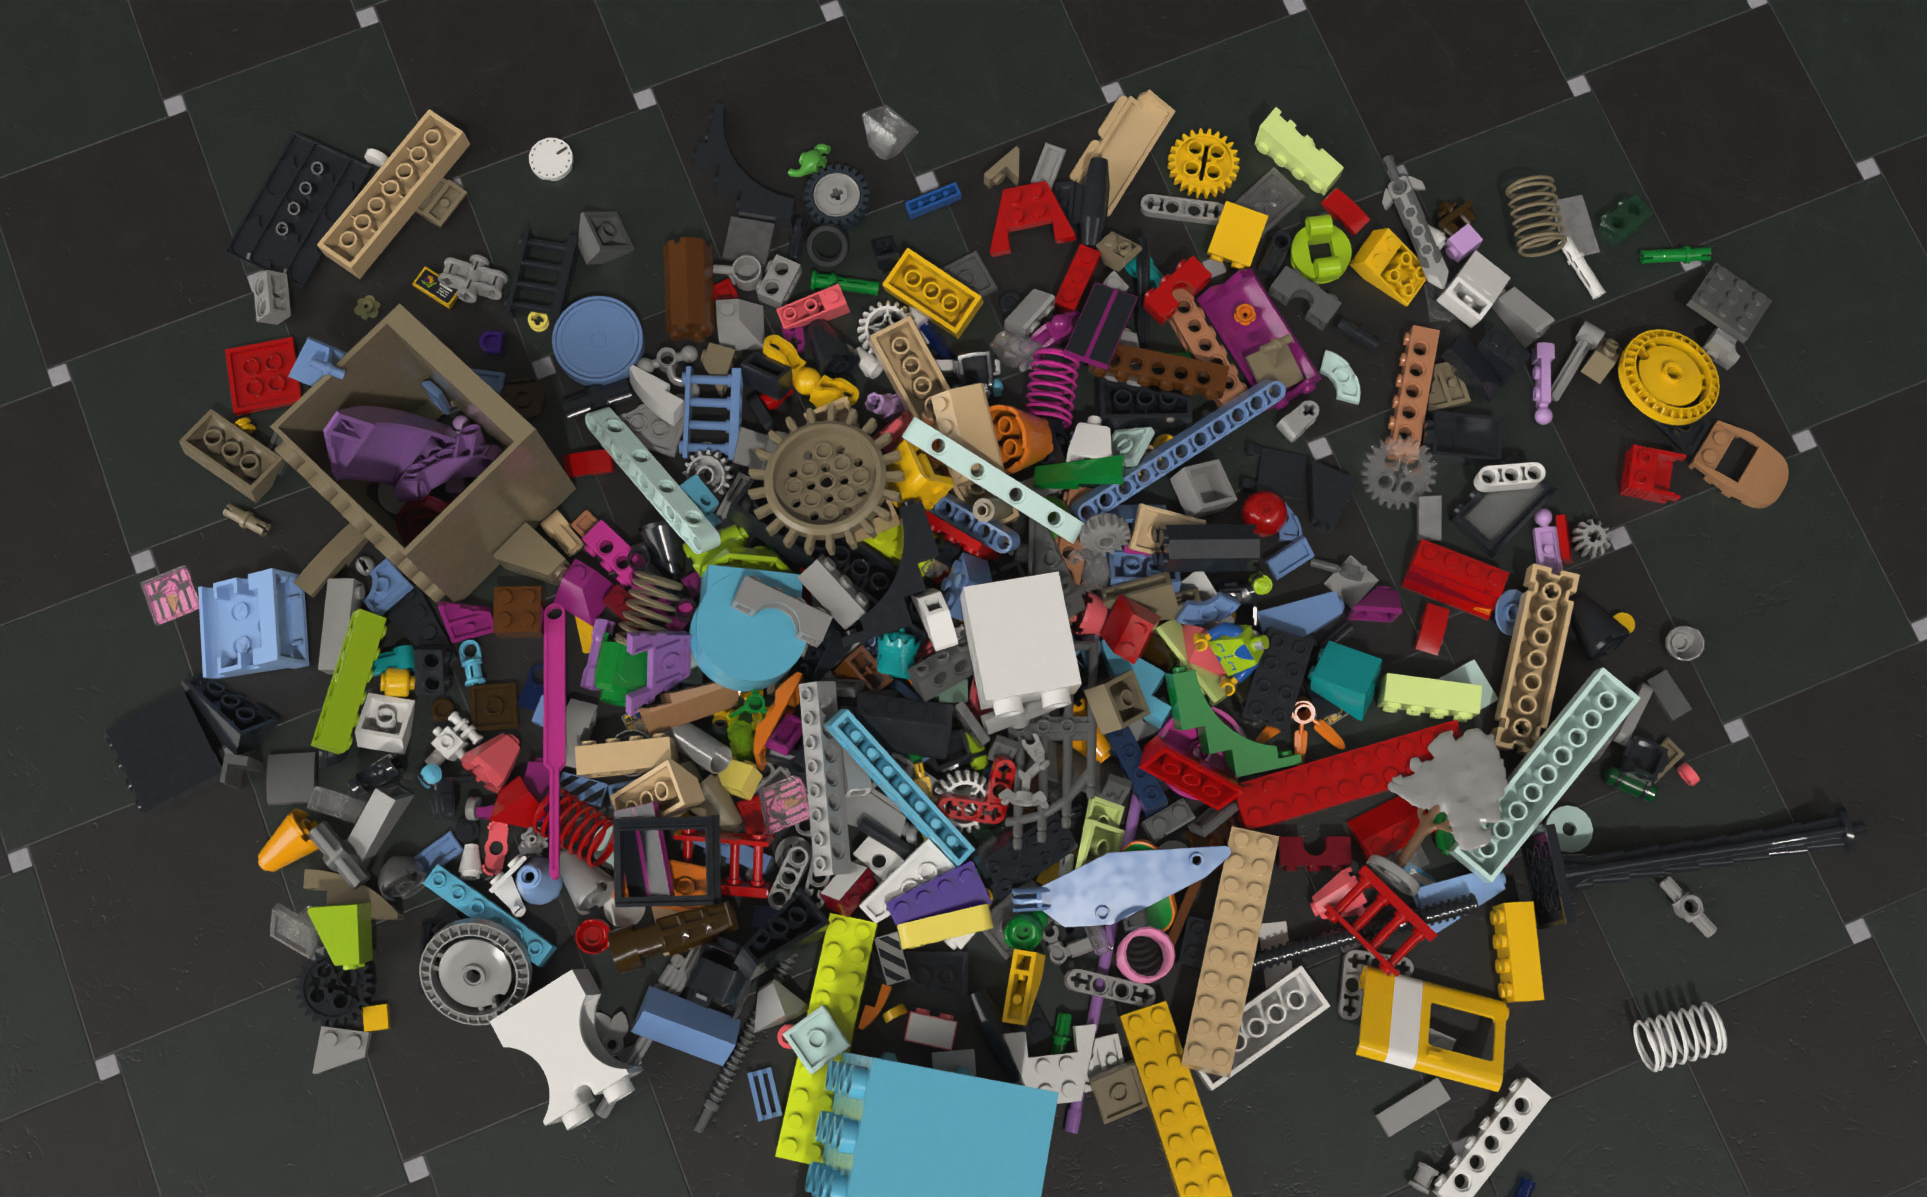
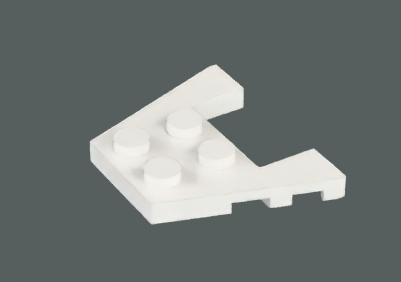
M1096 1024L1073 1026L1075 1052L1028 1057L1026 1032L1002 1034V1038L1009 1049L1011 1059L1019 1072L1023 1086L1059 1092L1057 1104L1082 1101Z

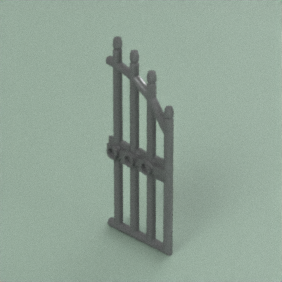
M1073 641L1075 650H1089V688L1098 683V641ZM1070 694L1072 703L1064 707V717H1049L1050 712L1040 715V717L1030 719L1029 724L1024 728L1015 729L1008 727V738L1019 742L1018 750L1015 754L1014 793L1021 791L1022 780L1018 774V770L1024 772L1025 750L1022 746V740L1035 741L1032 734L1036 733L1045 750V760H1048L1049 741H1063L1062 797L1051 803L1048 809L1042 808L1039 804L1038 811L1024 815L1023 806L1014 805L1013 816L1006 817L1005 819L1006 827L1013 826L1014 850H1021L1023 824L1037 821L1038 843H1045L1047 837V817L1062 809V828L1069 829L1071 825V801L1086 785L1087 799L1095 798L1097 722L1089 703L1087 716L1073 717L1074 694ZM1087 740V768L1072 785L1073 741ZM1048 767L1038 773V791L1043 792L1046 798L1048 797Z

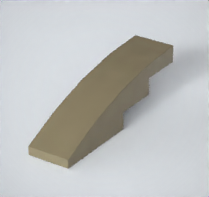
M349 523L319 552L293 583L314 598L328 579H334L345 564L349 566L369 540Z

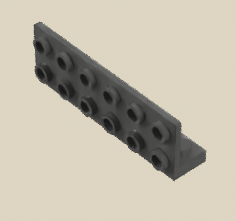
M1008 728L993 733L987 757L988 760L994 761L997 757L1006 755L1015 764V754L1018 750L1019 742L1008 738ZM1026 741V743L1032 745L1035 741ZM1049 741L1048 760L1050 765L1048 766V780L1062 785L1063 745ZM1074 748L1072 750V785L1087 768V758ZM1026 750L1024 772L1028 771L1035 763ZM1108 760L1103 761L1101 764L1096 761L1095 796L1122 805L1131 789L1132 781L1125 778L1119 764ZM1086 785L1081 789V792L1086 793Z

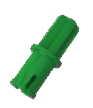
M1058 1014L1055 1033L1051 1036L1054 1038L1051 1055L1066 1053L1067 1042L1070 1041V1038H1068L1072 1015Z

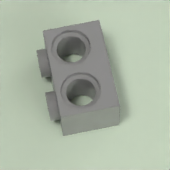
M776 254L774 260L768 262L765 270L766 275L764 279L759 280L756 292L759 301L778 309L787 304L802 274L800 264ZM781 269L788 271L785 275L777 274ZM772 288L778 289V292L775 294L767 293Z
M265 270L253 279L257 322L278 325L290 317L287 274Z

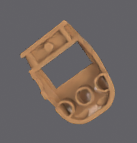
M1719 420L1713 424L1688 466L1691 470L1695 467L1703 473V479L1710 485L1714 484L1722 491L1721 494L1728 498L1732 496L1741 500L1742 504L1757 509L1766 508L1779 498L1789 476L1786 460L1773 447L1754 433ZM1734 437L1743 438L1757 447L1756 452L1738 482L1715 470Z

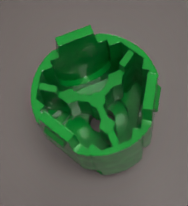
M604 632L594 673V684L601 691V701L626 707V694L647 686L648 652L644 651L631 655L627 652L626 645L612 642L613 636L610 633Z

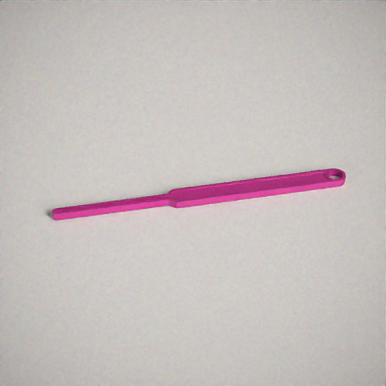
M556 603L548 605L544 611L543 764L550 771L549 875L553 880L560 878V771L566 766V611L562 605ZM560 609L562 615L558 619L553 620L548 618L550 611Z

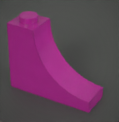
M536 758L535 762H528L523 781L540 803L550 793V771L544 766L543 758ZM549 803L544 807L547 813L549 812ZM494 805L477 807L476 817L489 820ZM544 816L538 822H543L546 816Z

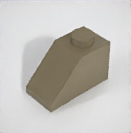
M709 342L708 348L704 349L701 355V362H703L707 375L728 376V374H732V368H734L737 360L736 350ZM714 385L719 396L724 398L728 385Z

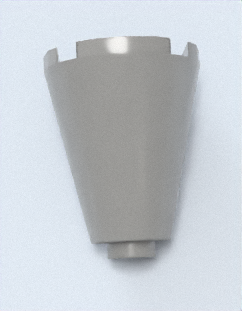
M568 849L560 851V875L576 910L580 914L585 915L592 913L590 909L594 906H597L599 909L606 904L613 895L614 878L598 866L589 867L586 860L580 861L577 854L570 855Z

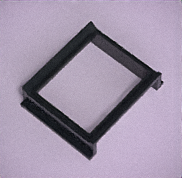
M720 815L613 818L615 907L714 905L715 903L722 902ZM705 829L707 895L625 897L624 831Z

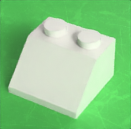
M368 693L355 730L357 746L405 755L412 731L415 700Z

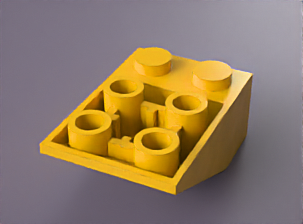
M1389 228L1373 230L1349 264L1364 280L1404 306L1410 304L1427 279L1418 258Z

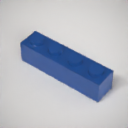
M956 182L905 202V209L911 220L961 200V192Z

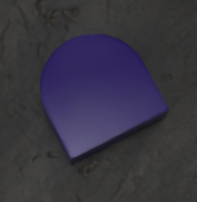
M498 331L483 333L479 340L480 347L487 354L501 356L505 334Z

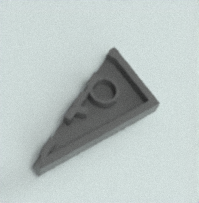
M1030 518L1028 576L1059 571L1060 581L1066 577L1073 581L1051 530Z

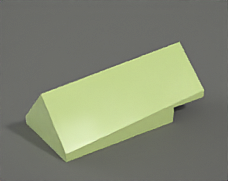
M1096 796L1094 799H1089L1075 869L1108 852H1120L1125 831L1119 829L1125 806Z

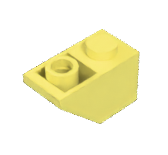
M733 756L728 767L718 774L721 785L731 795L750 801L763 775L756 769L757 766L747 760L740 762Z

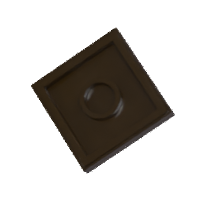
M517 682L470 686L471 725L476 728L475 731L477 733L520 729L519 689Z

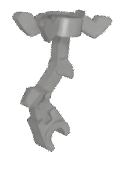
M1036 733L1032 734L1035 740L1034 744L1028 745L1024 739L1022 740L1024 750H1026L1035 763L1025 773L1022 770H1018L1019 777L1022 780L1021 791L1014 793L1007 788L998 795L1002 799V805H1008L1010 802L1013 805L1024 807L1040 804L1042 808H1049L1047 798L1043 792L1038 791L1035 794L1030 792L1032 778L1050 765V761L1045 760V750Z

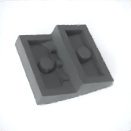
M316 752L268 755L266 789L267 804L269 806L316 803L318 780L316 779L318 755Z

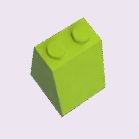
M371 902L320 905L308 908V914L334 966L343 965V970L358 969V967H364L365 962L373 960Z

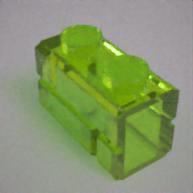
M745 720L732 722V726L727 728L733 756L739 761L755 758V731L751 724L746 723Z

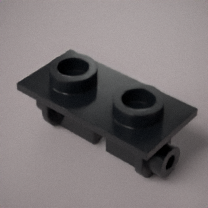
M935 538L940 555L934 559L952 568L954 561L958 560L963 552L975 556L966 550L961 551L960 547L950 543L947 539L940 540Z

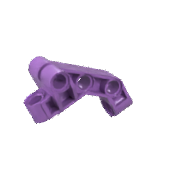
M468 425L459 432L455 444L409 466L396 484V497L399 502L422 501L430 493L431 489L451 479L479 476L504 451L497 445H487L480 425Z

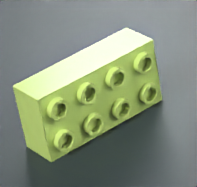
M1387 673L1379 681L1377 707H1383L1385 712L1396 713L1397 710H1405L1407 715L1420 716L1421 713H1428L1430 718L1444 719V716H1450L1458 722H1467L1468 719H1472L1480 714L1482 685Z

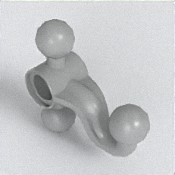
M686 345L678 353L672 348L666 347L660 349L657 359L641 358L636 366L649 374L654 371V368L659 367L661 371L667 373L670 382L674 385L685 387L682 386V378L677 376L675 369L679 361L694 362L698 357V351L691 345ZM665 356H670L674 359L670 364H664L661 360ZM693 384V397L699 398L700 388L698 384ZM677 394V395H675L676 397H678V398L684 400V407H685V395H684V394Z

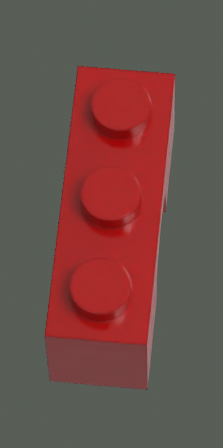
M1080 244L1055 298V313L1064 314L1078 310L1086 286L1091 281L1099 264L1101 252Z
M1194 256L1188 261L1186 259L1182 260L1172 275L1167 274L1160 281L1161 285L1158 288L1150 289L1143 297V308L1161 326L1178 311L1180 303L1173 297V291L1184 289L1194 297L1210 282L1212 274Z

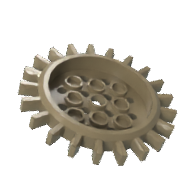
M829 406L827 421L817 422L811 408L806 409V417L809 424L800 428L797 427L796 422L790 416L785 418L791 433L783 439L778 433L770 430L768 435L772 443L777 445L774 451L770 453L760 448H757L755 451L759 459L768 462L766 469L749 468L748 472L752 479L764 480L763 487L748 490L751 500L767 498V504L754 510L758 520L772 513L777 517L766 527L768 534L772 537L785 526L789 529L783 540L785 547L790 549L800 535L806 538L804 550L807 555H812L816 540H826L825 547L829 555H835V539L846 537L847 544L852 550L857 549V540L853 533L861 528L874 539L877 534L874 526L869 523L871 519L877 515L882 520L888 522L892 520L891 513L881 507L884 499L893 502H901L902 500L900 492L887 489L888 482L905 481L903 471H887L886 466L902 460L899 450L882 455L880 450L893 441L890 433L886 432L876 440H873L870 435L878 426L876 420L871 417L864 427L859 429L855 426L858 420L856 409L850 410L845 423L836 421L837 412L834 406ZM839 449H845L843 454L837 453ZM807 454H812L810 459H805ZM858 461L863 462L860 467L855 466ZM824 467H830L829 471L823 472ZM792 472H798L795 477H790ZM832 478L834 481L830 487H822V480ZM848 479V483L844 485L841 484V481ZM811 484L816 485L814 489H812V490H809V489H808V486H809V485H811ZM861 492L867 493L864 497H859V494ZM828 497L834 498L832 502H826V499ZM800 502L799 507H793L794 503ZM852 510L850 515H844V512ZM819 515L817 520H811V517Z

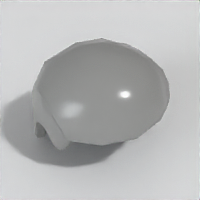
M1689 626L1675 627L1669 631L1665 638V648L1670 656L1678 660L1691 661L1699 657L1704 650L1705 640L1701 632Z

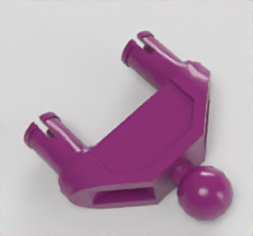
M1073 311L1057 314L1051 321L1040 327L1031 336L1029 341L1031 355L1032 352L1038 349L1054 348L1070 339L1081 312ZM1045 353L1036 354V357L1041 359V356L1042 358L1045 356Z

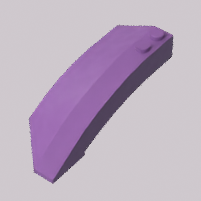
M355 406L337 410L323 430L335 482L345 479L363 480L396 487L399 479L409 466L455 444L458 436L449 425L412 413L377 406Z

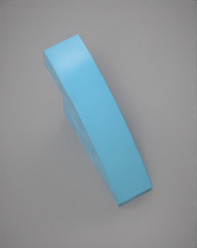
M1103 639L1101 655L1109 676L1111 677L1133 669L1151 714L1143 717V719L1160 730L1169 717L1172 708L1154 697L1164 680L1165 672L1141 658L1135 664L1113 653Z

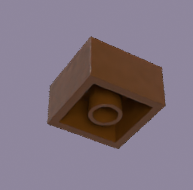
M541 586L494 587L493 633L498 638L544 637L546 591Z

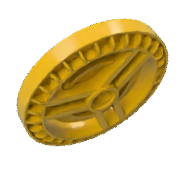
M1650 330L1639 334L1622 351L1618 365L1621 386L1633 405L1648 417L1669 425H1686L1701 419L1715 405L1720 388L1716 367L1708 354L1690 338L1669 330ZM1638 355L1640 357V360L1638 362V366L1636 369V359ZM1699 394H1701V398L1697 405L1687 408H1677L1692 403L1699 396Z

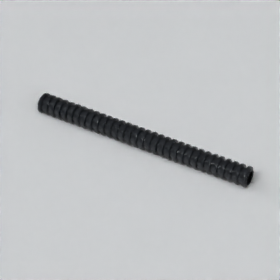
M1469 893L1467 897L1462 895L1461 898L1454 897L1452 901L1451 899H1447V902L1442 900L1439 901V904L1434 902L1432 906L1427 904L1425 908L1419 906L1417 910H1414V908L1412 910L1426 924L1433 926L1435 922L1438 924L1442 923V920L1448 922L1450 918L1456 920L1457 916L1463 918L1465 914L1467 916H1471L1473 912L1478 914L1479 905L1476 896L1473 893ZM1389 914L1387 918L1381 916L1380 920L1374 918L1372 922L1369 921L1358 933L1368 942L1394 916L1392 914ZM1407 921L1405 924L1402 923L1392 934L1394 936L1397 935V932L1402 934L1405 933V930L1410 932L1414 927ZM1337 928V931L1329 930L1330 933L1322 932V935L1317 933L1315 937H1311V935L1307 936V939L1302 937L1300 941L1296 939L1292 943L1287 941L1285 945H1282V943H1279L1277 947L1271 945L1270 949L1264 947L1262 951L1257 949L1252 970L1258 972V969L1262 968V970H1265L1267 966L1273 968L1275 964L1280 966V963L1287 964V961L1290 960L1291 962H1295L1294 959L1300 961L1302 957L1307 959L1309 955L1315 957L1317 953L1323 955L1324 951L1330 953L1332 949L1338 951L1340 947L1345 949L1347 945L1353 947V944L1360 945L1361 943L1345 928L1342 930Z

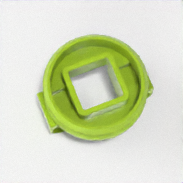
M1330 214L1307 217L1305 220L1306 226L1296 234L1290 248L1292 267L1298 270L1308 281L1311 280L1319 284L1339 279L1345 272L1351 259L1352 249L1349 239L1342 230L1333 225ZM1329 243L1332 257L1317 258L1312 264L1308 246Z

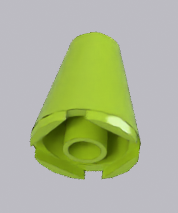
M733 524L717 530L721 539L720 546L700 554L693 552L687 543L683 544V549L687 557H691L694 563L693 567L699 574L702 567L727 546L732 544L746 546L749 543L747 538L750 537L748 531L737 524Z

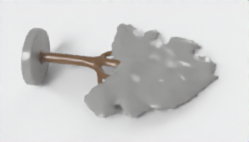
M1474 728L1465 731L1463 737H1460L1458 740L1454 739L1452 730L1440 733L1428 745V751L1435 757L1432 761L1421 762L1418 757L1411 758L1410 770L1415 774L1407 777H1402L1400 774L1392 778V782L1388 784L1389 790L1398 794L1412 806L1418 807L1417 816L1420 822L1416 831L1394 862L1374 854L1368 859L1366 863L1368 867L1387 884L1409 896H1416L1420 885L1412 875L1404 870V867L1424 838L1434 830L1452 833L1460 849L1465 851L1485 847L1490 843L1491 830L1482 829L1481 826L1484 823H1497L1501 820L1499 809L1501 803L1498 800L1504 796V789L1508 782L1506 780L1505 767L1503 766L1504 760L1500 758V753L1492 733L1486 735L1481 729ZM1427 808L1428 813L1426 815H1423L1424 810ZM1445 812L1448 815L1446 821L1433 823L1438 813Z

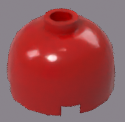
M1268 490L1257 491L1250 495L1244 502L1241 511L1243 523L1256 524L1257 529H1253L1254 534H1259V537L1262 538L1279 533L1284 527L1288 515L1287 507L1282 497Z

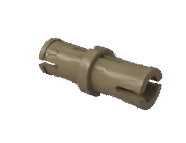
M232 503L226 505V507L230 508V511L226 508L223 510V516L239 523V526L244 529L248 528L262 537L267 535L264 529L268 532L270 531L271 524L255 517L250 511L246 512Z

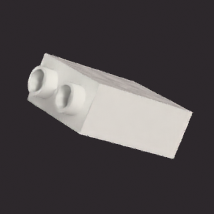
M1059 571L963 587L959 599L981 710L994 708L995 717L1004 718L1023 713V703L1041 700L1044 710L1070 705L1072 703L1070 694H1075L1082 683Z

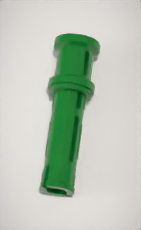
M817 270L812 272L811 290H815V288L827 289L839 284L841 291L878 296V281L839 277L836 273H831V275L817 273Z

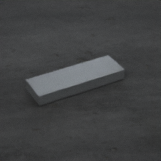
M1436 1077L1375 1116L1387 1136L1390 1137L1451 1098L1440 1080Z

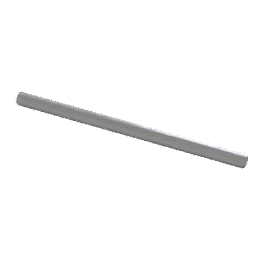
M702 945L690 950L666 992L676 996L680 995ZM639 1036L624 1063L638 1066L653 1040ZM603 1097L595 1113L602 1118H607L616 1102L609 1105L606 1098Z

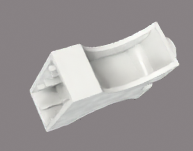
M588 969L570 970L490 1021L503 1047L515 1048L529 1054L542 1067L547 1077L550 1092L549 1106L543 1123L546 1126L563 1121L567 1131L581 1125L594 1116L589 1107V1104L595 1101L591 1090L594 1095L603 1094L608 1104H613L635 1090L630 1079L644 1071L641 1066H632L618 1061L601 1044L596 1031L595 1014L602 994Z

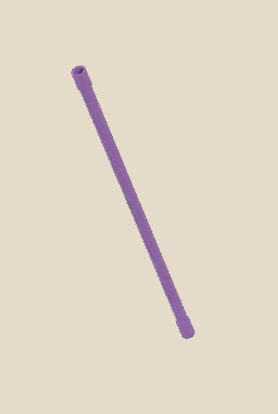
M1133 792L1121 851L1126 845L1134 841L1136 837L1141 806ZM1119 922L1113 925H1106L1096 972L1098 974L1108 976ZM1100 978L1095 979L1093 988L1096 992H1101L1104 988V982ZM1097 996L1091 997L1086 1025L1096 1024L1094 1038H1096L1103 998ZM1084 1092L1082 1101L1070 1102L1064 1131L1078 1134Z

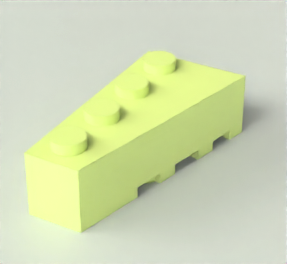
M1275 107L1260 125L1254 146H1256L1260 153L1267 154L1274 159L1278 166L1285 167L1292 172L1296 179L1306 182L1314 192L1325 196L1340 177L1344 167L1323 148L1316 149L1313 139L1308 135L1302 136L1295 129L1297 125L1292 120L1286 122L1280 116L1282 111Z

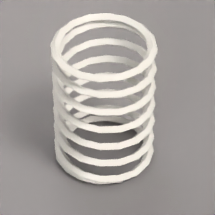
M1707 1001L1701 1003L1700 1009L1695 1005H1691L1689 1012L1684 1008H1680L1678 1016L1673 1011H1669L1667 1019L1663 1015L1658 1014L1656 1022L1652 1018L1647 1017L1645 1023L1641 1020H1636L1634 1025V1038L1638 1052L1645 1065L1653 1072L1662 1071L1664 1066L1673 1068L1676 1062L1680 1065L1685 1064L1687 1059L1689 1061H1696L1698 1056L1707 1058L1709 1053L1718 1055L1719 1053H1724L1727 1048V1035L1723 1021L1714 1006ZM1704 1007L1708 1009L1714 1021L1718 1046L1710 1035L1704 1016ZM1693 1010L1696 1011L1701 1020L1706 1036V1044L1697 1029ZM1682 1013L1685 1014L1691 1026L1695 1047L1686 1032ZM1671 1016L1675 1019L1681 1032L1684 1050L1675 1035ZM1660 1019L1667 1028L1673 1053L1664 1038ZM1649 1022L1652 1024L1658 1037L1661 1048V1055L1658 1051V1047L1652 1035V1032L1650 1031ZM1638 1025H1641L1646 1031L1648 1041L1655 1055V1064L1644 1049ZM1700 1044L1706 1050L1703 1054L1700 1053ZM1689 1047L1695 1053L1693 1057L1688 1056ZM1677 1049L1684 1057L1682 1060L1677 1059ZM1666 1052L1672 1059L1671 1063L1666 1062Z

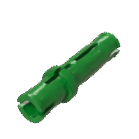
M1684 246L1681 249L1641 250L1640 255H1643V257H1640L1641 264L1665 262L1689 264L1691 261H1710L1711 256H1708V254H1711V248Z

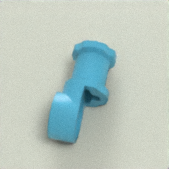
M466 640L459 647L461 665L465 668L467 679L465 686L486 683V678H483L481 664L483 663L481 657L482 647L476 641ZM468 645H475L477 648V652L473 657L465 655V649Z

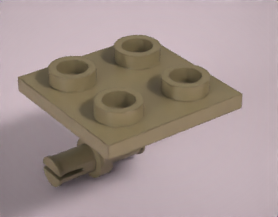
M1290 334L1281 338L1275 337L1271 339V342L1260 346V351L1245 357L1257 383L1265 379L1282 382L1286 389L1305 380L1287 345L1293 342ZM1273 385L1269 389L1270 395L1274 391Z

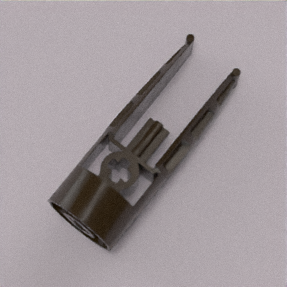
M729 901L658 918L655 925L639 930L636 929L634 924L609 931L608 941L615 966L622 975L646 967L647 958L667 952L672 956L700 946L707 941L715 940L718 936L722 937L740 928L734 906H730Z

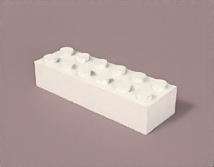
M1302 965L1294 968L1245 1003L1230 1078L1330 1007ZM1195 1070L1209 1091L1214 1090L1229 1079Z

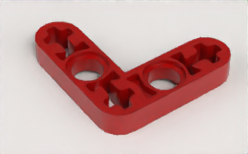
M1006 755L999 756L994 760L985 798L944 793L936 801L937 808L947 818L989 824L1000 823L1006 815L1008 805L1001 804L1002 799L993 793V788L1001 784L1005 786V789H1012L1016 772L1013 760ZM1004 763H1007L1009 769L1004 770L1003 776L1005 779L1001 778L1002 772L999 767H1003ZM948 801H951L953 806H949L945 810L942 804H947ZM959 802H961V803H960V812H958L957 807H955V806H958V807H959ZM970 803L977 805V810L972 814L964 811L965 807ZM982 805H984V808H985V810H986V811H983V815H981V814H982ZM994 808H997L999 813H995L994 816H991L990 812L988 811H993Z

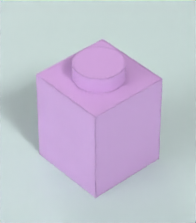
M1468 223L1447 240L1444 245L1445 252L1451 259L1459 263L1475 251L1483 239Z

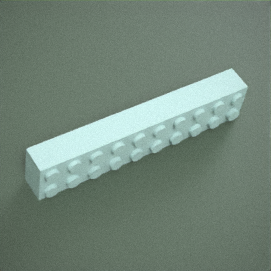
M1602 667L1595 670L1506 779L1508 782L1504 789V796L1498 800L1501 803L1499 807L1501 820L1497 823H1484L1481 826L1482 829L1491 830L1490 843L1485 847L1465 851L1460 849L1459 844L1455 842L1447 852L1484 883H1492L1641 698L1605 668Z

